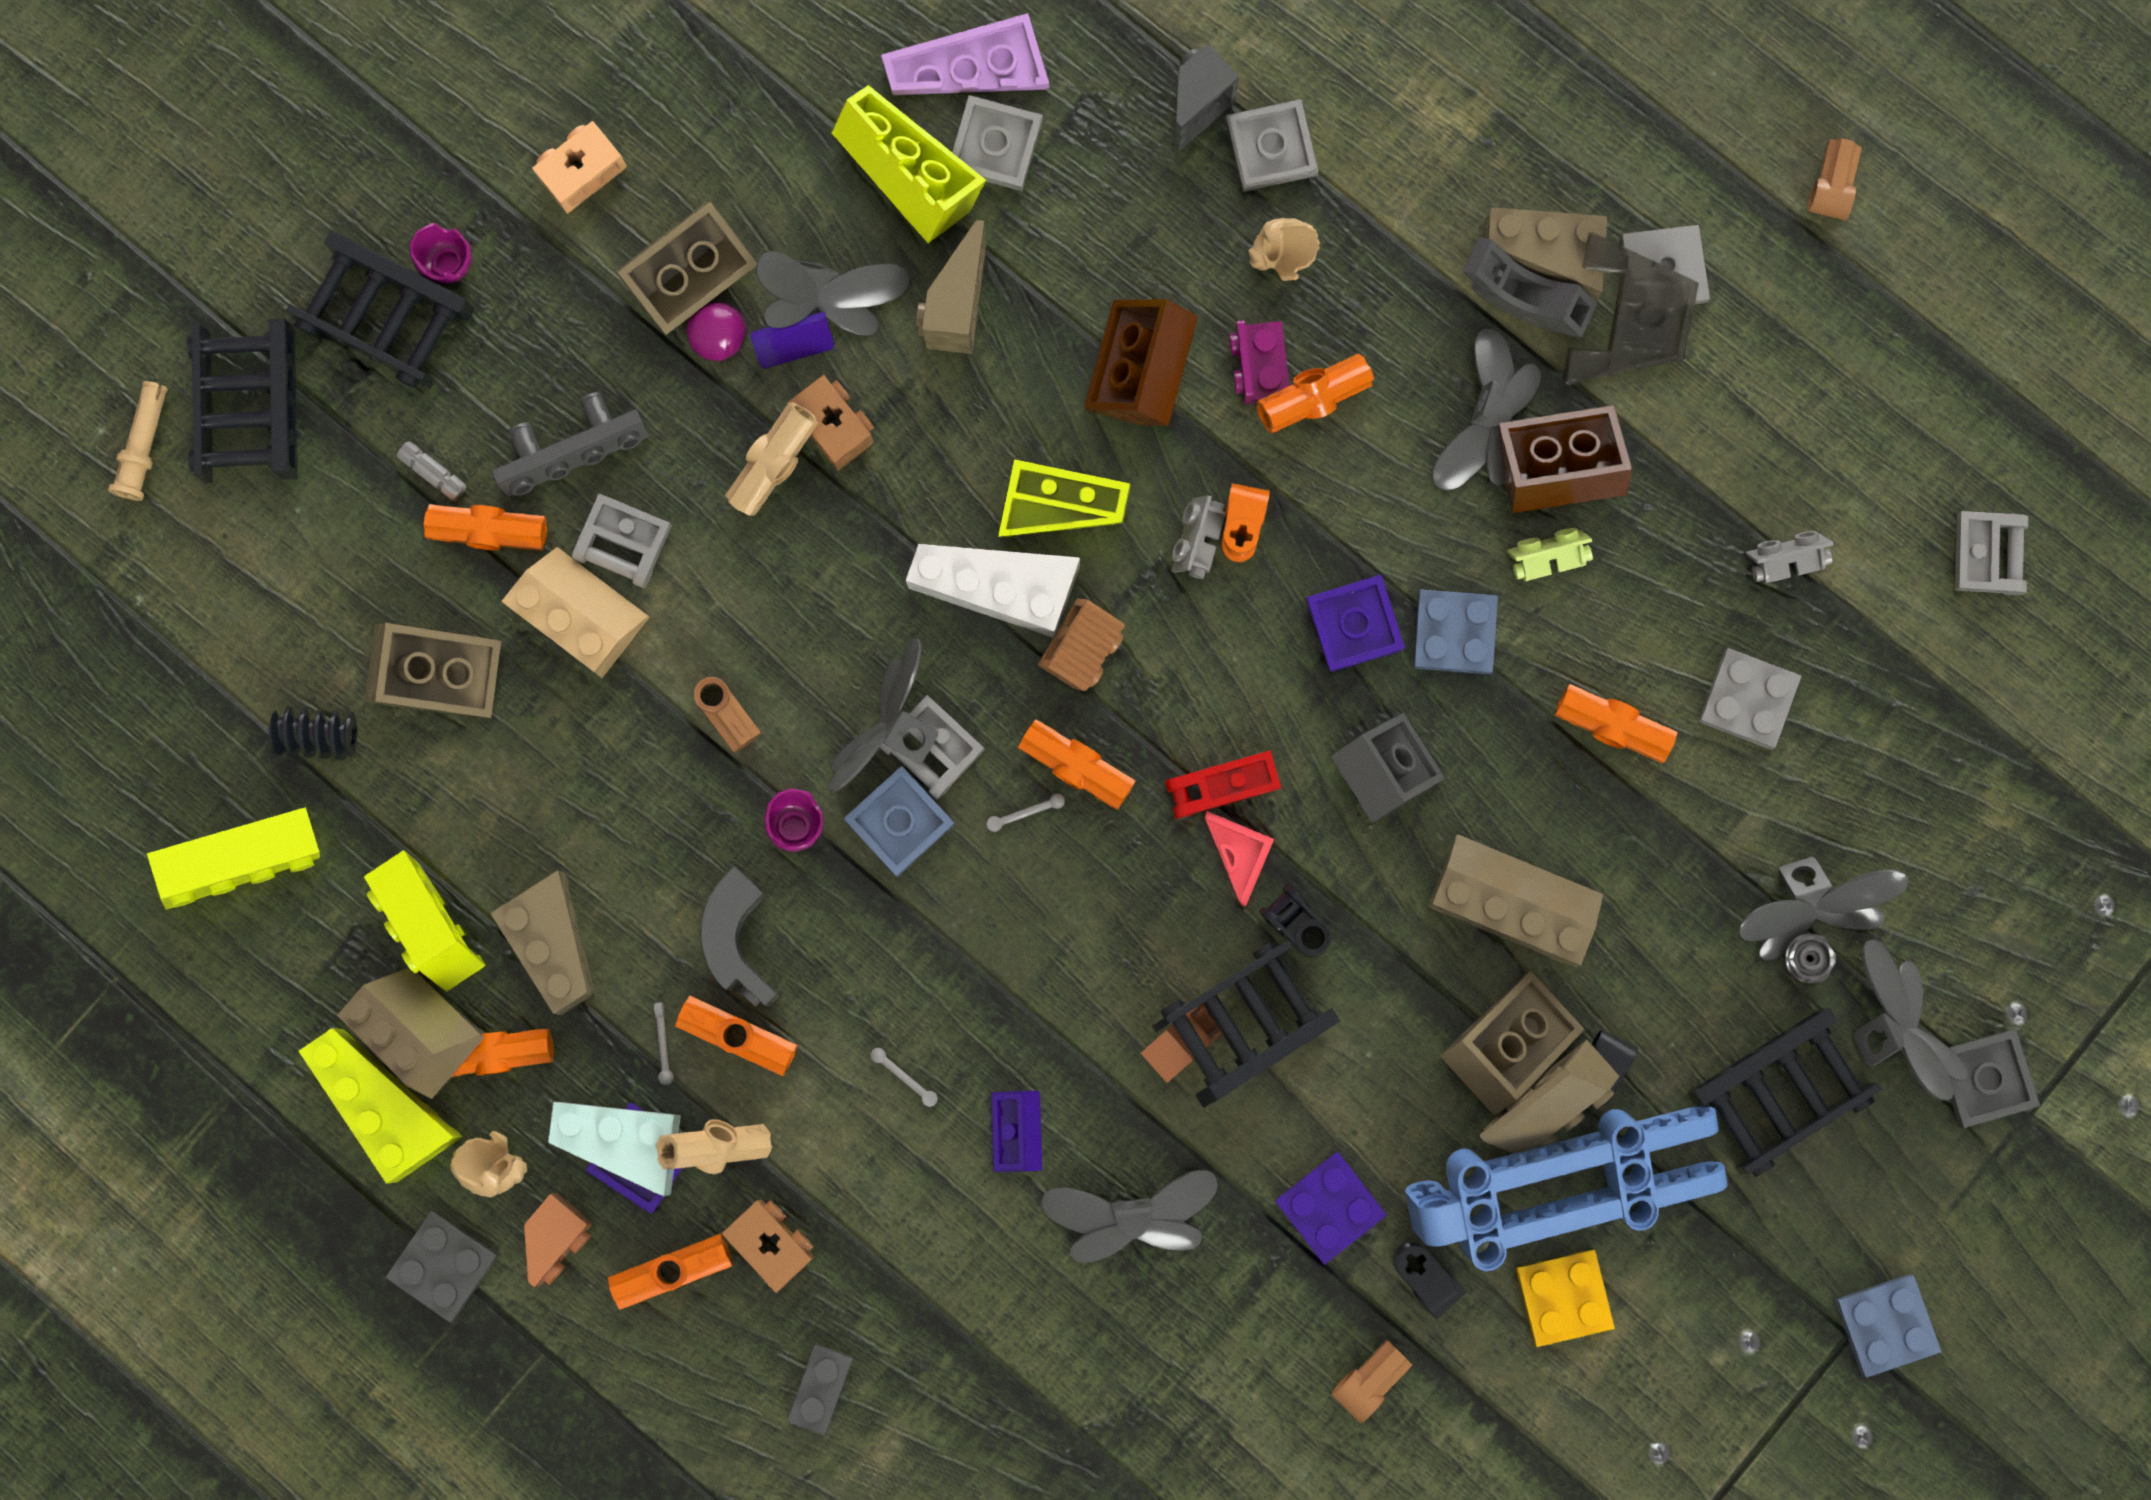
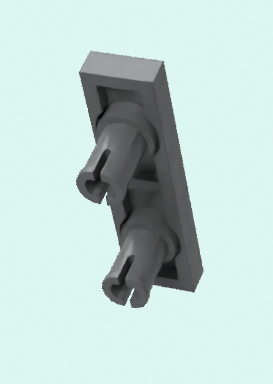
M593 392L581 398L580 403L590 429L544 449H540L529 423L525 422L513 426L509 429V434L519 459L492 470L497 484L507 497L524 495L530 492L535 485L547 480L562 479L575 468L582 465L597 464L610 453L638 446L643 439L650 437L638 411L635 409L612 419L601 393Z

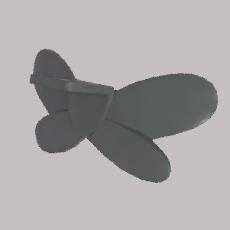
M770 251L761 255L756 267V275L760 284L778 298L764 312V320L772 328H784L794 325L806 318L815 309H818L823 313L825 312L826 317L842 329L857 335L870 336L877 331L878 321L865 307L880 305L894 300L902 295L909 285L907 271L901 266L890 263L864 266L839 275L837 271L820 263L796 261L784 254Z
M1482 329L1474 342L1475 367L1482 389L1471 419V425L1461 431L1447 445L1434 464L1433 482L1438 488L1443 490H1453L1461 486L1485 463L1491 482L1496 485L1504 484L1499 423L1510 422L1512 416L1530 402L1540 385L1541 372L1536 365L1526 364L1515 372L1506 340L1498 331L1493 329Z
M914 638L910 641L901 660L894 658L889 663L881 687L880 723L860 734L836 756L831 766L832 770L836 773L831 778L827 788L830 792L839 790L850 782L870 761L882 743L917 764H921L938 736V731L902 710L919 666L921 655L919 639ZM902 727L906 730L918 728L922 731L924 740L918 749L908 750L905 747L903 737L898 735Z
M1814 857L1779 867V873L1793 895L1794 900L1777 901L1753 910L1742 921L1739 934L1747 941L1764 940L1759 954L1763 960L1768 961L1783 955L1789 944L1796 937L1805 934L1816 919L1850 930L1877 928L1884 922L1885 915L1883 911L1874 906L1894 899L1904 892L1908 886V878L1901 871L1879 870L1855 877L1833 888ZM1802 870L1811 871L1815 874V878L1812 880L1813 885L1808 887L1804 883L1795 881L1792 877L1796 872Z
M1867 941L1863 946L1864 968L1871 987L1886 1012L1853 1033L1854 1040L1866 1065L1874 1067L1899 1050L1904 1049L1909 1067L1920 1085L1935 1098L1950 1100L1954 1092L1950 1078L1962 1081L1967 1077V1070L1962 1061L1947 1046L1918 1028L1923 1003L1922 979L1918 968L1913 963L1906 961L1897 969L1891 955L1879 941ZM1874 1030L1879 1033L1885 1032L1888 1038L1883 1041V1048L1879 1053H1874L1868 1045L1869 1034Z
M1194 1170L1174 1179L1151 1198L1109 1203L1088 1192L1059 1187L1051 1189L1044 1194L1042 1207L1046 1215L1057 1224L1084 1234L1070 1248V1255L1077 1262H1094L1107 1258L1121 1250L1133 1239H1139L1152 1246L1166 1250L1184 1251L1197 1247L1202 1240L1201 1232L1184 1221L1196 1214L1212 1200L1217 1190V1179L1210 1171Z

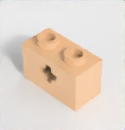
M592 121L587 126L581 125L575 128L568 135L567 141L556 150L552 148L544 152L532 169L540 182L568 214L626 169L627 166L620 153ZM578 161L580 164H583V166L577 169L575 166H572L573 162Z

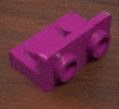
M1245 320L1237 321L1235 332L1229 333L1231 356H1238L1240 370L1234 371L1236 394L1243 393L1244 405L1255 404L1258 400L1290 386L1282 321L1245 325Z

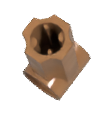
M1841 138L1837 140L1830 139L1827 142L1819 178L1815 180L1808 200V212L1843 221L1848 219L1856 195V187L1853 186L1862 149L1855 141Z
M707 677L696 685L694 699L698 707L703 711L734 754L745 748L762 734L731 693L726 683L721 679ZM711 686H716L723 690V699L716 706L705 705L702 701L703 692Z
M1386 1340L1358 1370L1353 1369L1339 1382L1332 1391L1331 1396L1359 1423H1362L1377 1410L1385 1399V1393L1408 1371L1412 1364Z

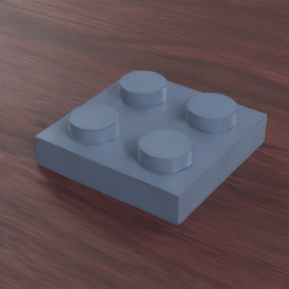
M1420 589L1418 592L1413 669L1491 675L1494 664L1498 595Z
M902 766L844 818L897 878L955 825L950 817Z
M1908 1274L1834 1299L1862 1377L1867 1378L1941 1353L1914 1275Z

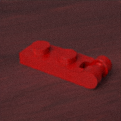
M1271 750L1165 781L1167 792L1172 793L1175 807L1172 808L1175 819L1185 818L1281 789ZM1198 785L1201 799L1190 801L1187 788Z

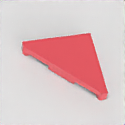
M1207 811L1204 818L1237 899L1240 905L1246 907L1274 839Z

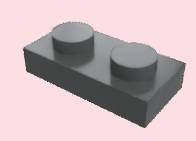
M815 1344L787 1422L826 1435L854 1357Z

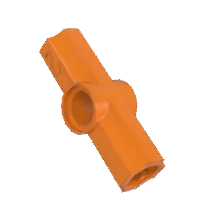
M1356 354L1326 369L1314 368L1303 371L1294 378V384L1257 401L1256 410L1258 417L1265 429L1271 434L1304 418L1317 419L1325 417L1335 411L1336 403L1371 387L1374 380L1372 370L1365 358L1360 354Z
M429 504L424 518V537L434 541L466 543L469 547L483 550H501V547L543 551L547 538V518L539 515L508 513L504 509L486 505H472L471 509Z
M1571 684L1567 685L1554 716L1592 732V736L1607 745L1619 749L1628 748L1661 764L1666 761L1678 733L1671 728L1640 716V712L1626 703L1615 699L1605 700Z
M1036 719L1018 746V749L1052 769V773L1062 781L1080 791L1082 789L1086 790L1116 810H1119L1136 783L1129 776L1101 760L1102 757L1088 746L1075 739L1070 741L1056 730Z
M689 995L684 1003L675 1027L716 1045L726 1052L733 1053L783 1077L790 1067L798 1045L691 995ZM739 1024L746 1030V1041L739 1047H733L727 1041V1033L732 1026Z
M535 1029L507 1034V1031L482 1034L485 1038L451 1077L476 1073V1076L509 1072L511 1068L553 1063L554 1043L550 1029Z
M722 1233L609 1276V1289L618 1309L622 1310L734 1265L727 1242ZM667 1260L674 1261L680 1268V1277L674 1283L666 1281L661 1274L662 1265Z

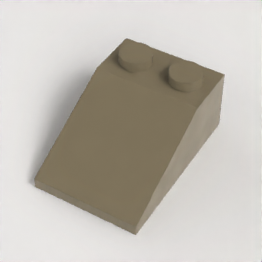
M982 220L975 221L927 291L926 303L919 302L916 326H919V336H924L926 349L972 354L987 246L985 223Z
M390 623L376 624L364 702L491 718L501 641Z
M1530 971L1465 1030L1440 1057L1490 1112L1496 1115L1516 1102L1585 1029Z

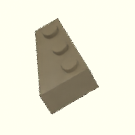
M1490 208L1485 220L1484 238L1492 239L1517 264L1544 278L1579 285L1595 302H1597L1603 292L1607 216Z
M559 870L490 914L552 1013L563 1015L594 995L595 991L585 949L578 930L576 912L572 905L567 874Z

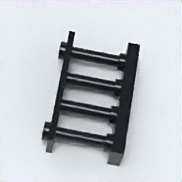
M331 230L324 244L333 253L331 259L334 262L306 312L289 304L286 311L296 320L294 326L313 337L319 332L397 372L395 378L409 387L416 389L418 384L431 389L434 382L425 373L421 372L447 323L449 321L453 322L455 317L467 323L474 308L467 299ZM354 266H357L367 271L365 277L368 279L340 329L320 320L347 270H352ZM390 283L400 288L399 294L401 297L374 346H371L353 336L381 286L386 287ZM421 300H424L434 306L432 311L435 314L406 364L387 353L414 305H419Z
M269 319V332H265L264 336L211 338V332L202 324L192 323V335L187 337V353L189 358L192 359L193 449H190L188 453V463L191 472H194V476L204 483H213V467L268 465L272 472L282 480L298 479L295 328L286 319ZM266 351V354L270 355V369H267L265 374L211 376V354ZM266 389L271 395V407H267L266 411L212 414V392ZM267 427L271 431V445H268L266 449L213 452V429Z
M1289 940L1277 948L1273 941L1253 953L1256 961L1185 1005L1181 999L1173 1002L1160 1011L1164 1018L1152 1025L1155 1032H1158L1172 1023L1206 1078L1203 1081L1207 1087L1195 1094L1203 1108L1224 1097L1340 1022L1332 1008L1320 1015L1316 1009L1311 1010L1282 965L1278 956L1293 947ZM1262 966L1266 967L1298 1018L1295 1022L1299 1028L1288 1034L1285 1028L1280 1029L1248 978L1249 974ZM1233 984L1268 1038L1265 1040L1268 1048L1259 1054L1255 1048L1250 1049L1217 994ZM1201 1004H1204L1237 1057L1234 1061L1238 1067L1228 1074L1224 1067L1219 1069L1186 1016L1188 1012Z
M1830 1008L1818 1009L1688 1092L1696 1106L1708 1104L1710 1107L1716 1108L1748 1158L1736 1166L1739 1174L1749 1175L1753 1173L1754 1177H1757L1775 1166L1772 1159L1852 1109L1854 1113H1858L1875 1102L1873 1095L1882 1090L1879 1083H1867L1861 1087L1830 1039L1831 1031L1828 1027L1838 1022ZM1806 1041L1810 1045H1816L1848 1095L1829 1108L1795 1057L1798 1055L1795 1048ZM1773 1062L1777 1066L1782 1065L1815 1116L1796 1129L1762 1079L1765 1075L1762 1069ZM1740 1083L1744 1087L1748 1086L1781 1136L1780 1139L1763 1150L1760 1149L1729 1100L1731 1097L1729 1090Z

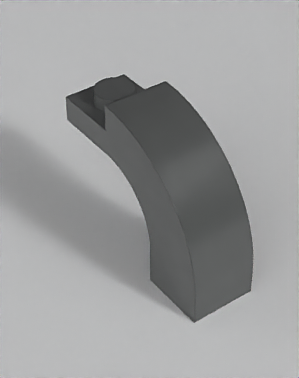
M1479 237L1463 271L1473 281L1471 289L1489 303L1530 324L1556 333L1582 338L1597 306V303L1579 285L1550 280L1523 268L1512 260L1492 239Z
M734 866L717 884L706 904L701 924L704 956L712 974L725 990L731 991L741 982L743 986L739 991L754 1006L762 1002L765 1006L770 1007L780 995L748 965L740 947L741 929L746 918L767 895L742 871Z

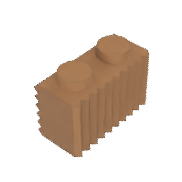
M1077 598L1039 661L1038 666L1070 687L1086 691L1099 681L1103 673L1101 664L1105 661V657L1108 654L1114 653L1123 639L1121 630L1124 629L1125 624L1089 600Z

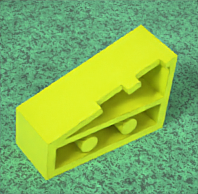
M1014 459L998 537L1003 538L1122 524L1131 485L1130 483Z
M401 851L364 876L371 888L367 892V896L379 912L384 911L388 921L384 923L385 928L397 943L402 942L406 949L402 953V957L412 972H422L439 987L448 992L486 966L480 955H476L467 947L462 938L466 935L459 924L454 925L444 908L445 902L420 864L406 851Z

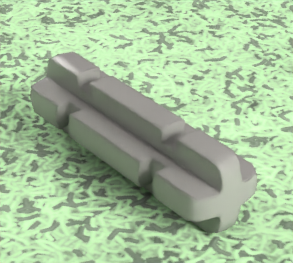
M407 441L397 453V457L408 467H412L417 474L435 488H441V492L452 501H456L462 496L466 490V485L454 475L451 476L447 469L426 453L422 454L423 451L412 442Z

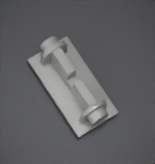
M1209 495L1192 498V501L1188 503L1182 518L1185 525L1181 539L1176 542L1172 551L1174 563L1171 572L1189 571V576L1198 579H1204L1205 573L1210 572L1216 546L1205 543L1204 539L1205 536L1214 540L1219 539L1226 514L1223 511V503L1211 501V496Z
M1807 531L1795 535V540L1784 543L1777 540L1762 542L1757 545V549L1745 553L1747 557L1757 563V566L1752 567L1754 581H1762L1763 584L1790 578L1789 563L1794 562L1797 575L1824 570L1826 565L1832 564L1831 552L1829 549L1824 548L1833 546V541L1816 531Z

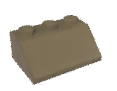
M709 201L619 268L615 273L662 332L667 335L757 266V263Z
M410 968L364 984L337 1015L406 1086L431 1099L485 1038L418 972H412Z
M1586 1040L1540 1076L1516 1102L1497 1113L1479 1136L1484 1142L1513 1154L1552 1144L1557 1138L1554 1135L1556 1131L1562 1127L1567 1131L1571 1130L1586 1116L1582 1111L1591 1104L1597 1109L1614 1095L1611 1087L1617 1081L1619 1075L1591 1043Z

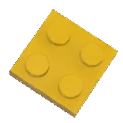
M1595 1249L1515 1267L1536 1347L1615 1329Z

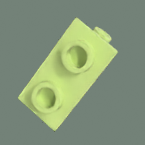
M1567 528L1557 531L1555 537L1541 541L1540 538H1528L1517 543L1518 547L1507 550V553L1515 561H1519L1518 564L1513 565L1515 578L1517 580L1523 578L1526 582L1551 575L1549 560L1553 559L1556 561L1558 572L1586 566V562L1592 560L1593 557L1590 546H1583V544L1592 542V538L1582 530L1578 531L1577 528Z

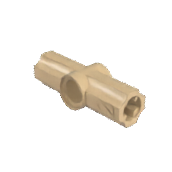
M795 402L788 403L768 434L758 438L747 452L746 461L748 463L725 495L734 508L749 516L756 515L774 487L785 481L794 471L798 463L796 455L819 424L815 418L816 416Z
M713 1119L705 1124L702 1131L661 1135L656 1144L658 1152L657 1161L664 1170L696 1166L703 1172L718 1174L722 1172L727 1162L767 1158L772 1149L770 1142L771 1133L764 1124L733 1127L727 1122Z

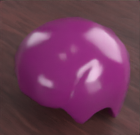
M432 223L416 231L410 241V257L417 272L433 283L450 285L453 282H458L466 276L472 264L471 246L457 229L448 230L441 228L436 223Z
M709 302L690 317L686 330L692 350L702 358L713 361H722L735 355L741 349L745 335L748 333V327L742 312L731 304L722 302Z
M790 788L778 792L767 804L764 814V828L767 836L778 848L784 849L787 852H799L810 848L821 836L824 821L823 812L811 793Z

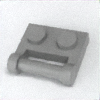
M598 494L576 543L572 559L581 563L589 561L632 579L633 584L646 588L672 525L665 520ZM596 536L643 555L639 565L593 547Z
M1961 511L1957 514L1955 591L2003 593L2005 595L2027 594V581L2023 580L2024 530L2028 529L2029 516ZM2000 528L2008 530L2007 579H1999Z
M927 695L913 709L910 715L938 731V736L929 752L948 768L941 778L924 762L917 764L883 743L880 745V748L887 755L893 754L930 789L928 793L937 801L982 754L985 748ZM902 727L898 734L903 737V740L909 734L921 744L924 740L922 731L918 728L906 730Z

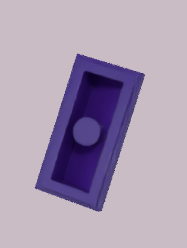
M825 312L809 315L791 326L784 328L767 327L753 331L750 334L762 369L826 352L834 348Z
M991 1092L993 1172L1040 1171L1042 1169L1040 1092Z

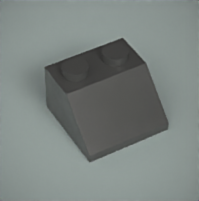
M1209 43L1200 50L1197 48L1190 50L1179 63L1181 67H1179L1174 138V146L1178 151L1236 102L1239 75Z
M1404 713L1362 734L1331 756L1338 767L1340 775L1346 780L1357 797L1361 808L1367 813L1372 823L1395 811L1445 779Z

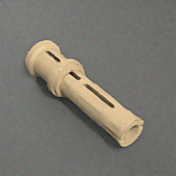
M142 382V390L126 448L117 454L118 470L114 484H110L108 487V492L130 500H143L144 493L141 490L147 470L152 469L153 463L149 453L164 398L168 391L167 387L161 385L158 388V383Z

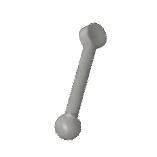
M1053 794L1048 801L1001 818L992 816L987 820V827L992 832H998L1003 825L1051 807L1060 809L1063 807L1065 799L1061 794Z
M659 1002L654 1003L661 1072L658 1075V1080L662 1085H670L674 1080V1076L669 1071L664 1004Z
M877 1047L871 1051V1060L875 1063H882L919 1094L924 1105L931 1107L936 1104L937 1094L933 1091H926L890 1061L882 1048Z

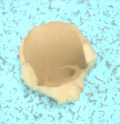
M1280 218L1266 222L1255 239L1253 247L1249 249V256L1251 258L1249 263L1253 268H1258V270L1265 271L1273 268L1279 274L1282 281L1296 280L1299 278L1296 272L1309 267L1316 259L1320 244L1318 234L1312 225L1297 219Z
M496 1131L490 1133L491 1140L475 1138L465 1141L453 1153L450 1164L453 1175L463 1187L469 1189L473 1194L490 1198L520 1183L527 1172V1164L523 1159L509 1154L507 1137Z

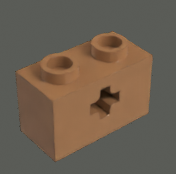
M822 375L787 402V405L788 403L795 402L816 416L815 418L819 424L810 437L838 471L874 444L870 433L874 427L861 410L854 413L846 402L850 397L837 380L831 384ZM832 414L833 417L840 419L841 424L835 427L832 423L828 424L826 418Z
M760 1199L734 1221L722 1235L773 1291L777 1293L815 1258L810 1252L814 1246L798 1229L794 1233L789 1230L783 1223L787 1218L786 1215L772 1200L766 1204ZM764 1234L769 1237L777 1234L780 1237V1240L777 1242V1246L780 1249L779 1252L774 1249L768 1252L764 1250L763 1246L767 1242L763 1237Z

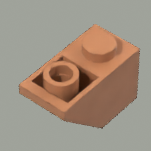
M1204 1004L1186 1014L1206 1048L1222 1034ZM1173 1024L1141 1052L1143 1057L1167 1083L1194 1060V1057Z
M558 1192L550 1194L524 1224L528 1283L533 1287L540 1286L544 1282L550 1285L565 1268L560 1262L570 1251L576 1254L591 1237L587 1230L592 1226L593 1222Z

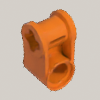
M1231 484L1222 538V551L1229 560L1242 563L1254 555L1261 525H1263L1270 494L1269 490ZM1237 535L1245 536L1243 547L1235 545Z

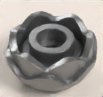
M1803 934L1796 937L1789 944L1785 954V962L1789 972L1797 980L1804 983H1817L1829 977L1836 963V954L1823 936ZM1807 955L1812 956V962L1806 960Z

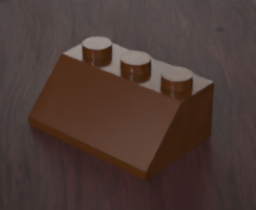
M1168 299L1113 300L1084 409L1138 425L1169 426L1198 316Z
M1614 405L1499 423L1504 483L1512 513L1628 494L1632 467Z

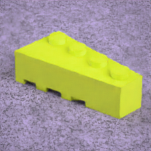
M869 85L846 100L832 134L928 244L970 213L986 179Z
M305 807L147 853L160 899L167 910L190 904L197 899L209 895L215 896L236 889V886L248 882L256 884L268 881L275 877L274 873L289 868L291 872L308 869L314 866L313 860L320 858V852Z
M331 1028L299 1050V1053L386 1184L399 1182L463 1137L457 1130L441 1119L438 1113L428 1104H425L408 1089L409 1087L398 1077H395L382 1066L379 1060L344 1029Z

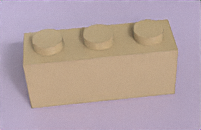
M558 547L527 569L502 600L512 611L601 678L604 677L650 618Z

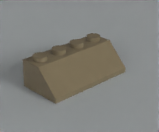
M1457 834L1427 907L1568 966L1577 967L1581 966L1596 929L1603 894Z

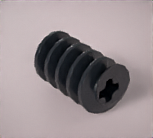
M290 706L286 707L283 717H279L277 711L272 713L269 726V746L274 755H282L286 751L289 756L296 757L302 752L304 757L312 758L317 753L320 758L328 759L333 754L335 759L344 760L347 756L351 758L355 752L358 736L355 712L349 711L345 722H341L338 710L332 712L330 721H326L323 709L317 710L314 720L310 719L308 708H302L298 718L294 717L293 708Z

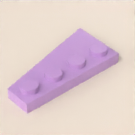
M1028 13L881 55L892 95L1050 89Z

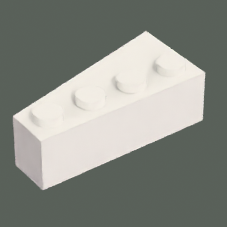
M918 544L906 583L908 589L1054 638L1080 568V558Z

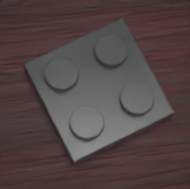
M2016 1029L1948 1047L1962 1061L1967 1070V1077L1962 1081L1950 1078L1954 1090L1951 1102L1960 1128L1970 1127L2040 1107Z
M432 1210L385 1278L452 1323L488 1273L499 1254L437 1211Z

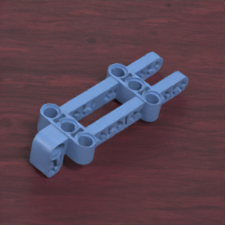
M1695 1106L1636 1121L1625 1111L1613 1109L1601 1117L1598 1123V1132L1483 1161L1474 1151L1459 1149L1453 1152L1446 1163L1450 1190L1446 1191L1436 1181H1420L1406 1187L1405 1193L1412 1229L1423 1243L1429 1246H1443L1459 1242L1465 1255L1478 1269L1483 1271H1493L1499 1268L1504 1263L1507 1248L1621 1218L1634 1230H1646L1656 1222L1659 1216V1208L1714 1194L1727 1188L1725 1166L1720 1162L1706 1161L1653 1175L1649 1153L1714 1135L1719 1130L1716 1110L1710 1106ZM1625 1126H1628L1626 1134L1623 1137L1616 1139V1136L1620 1129ZM1604 1164L1608 1186L1606 1188L1500 1215L1496 1192ZM1634 1164L1632 1171L1623 1176L1625 1168ZM1476 1166L1474 1174L1463 1179L1464 1172L1468 1168ZM1640 1201L1638 1208L1629 1213L1630 1207L1635 1202ZM1483 1204L1478 1214L1470 1216L1474 1206ZM1489 1241V1245L1484 1251L1476 1253L1482 1243Z

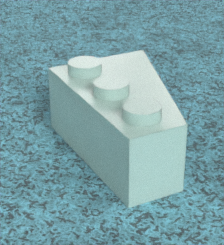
M554 1102L548 1143L659 1195L669 1196L671 1195L674 1169L664 1170L657 1161L658 1152L656 1144L661 1135L679 1133L681 1115Z

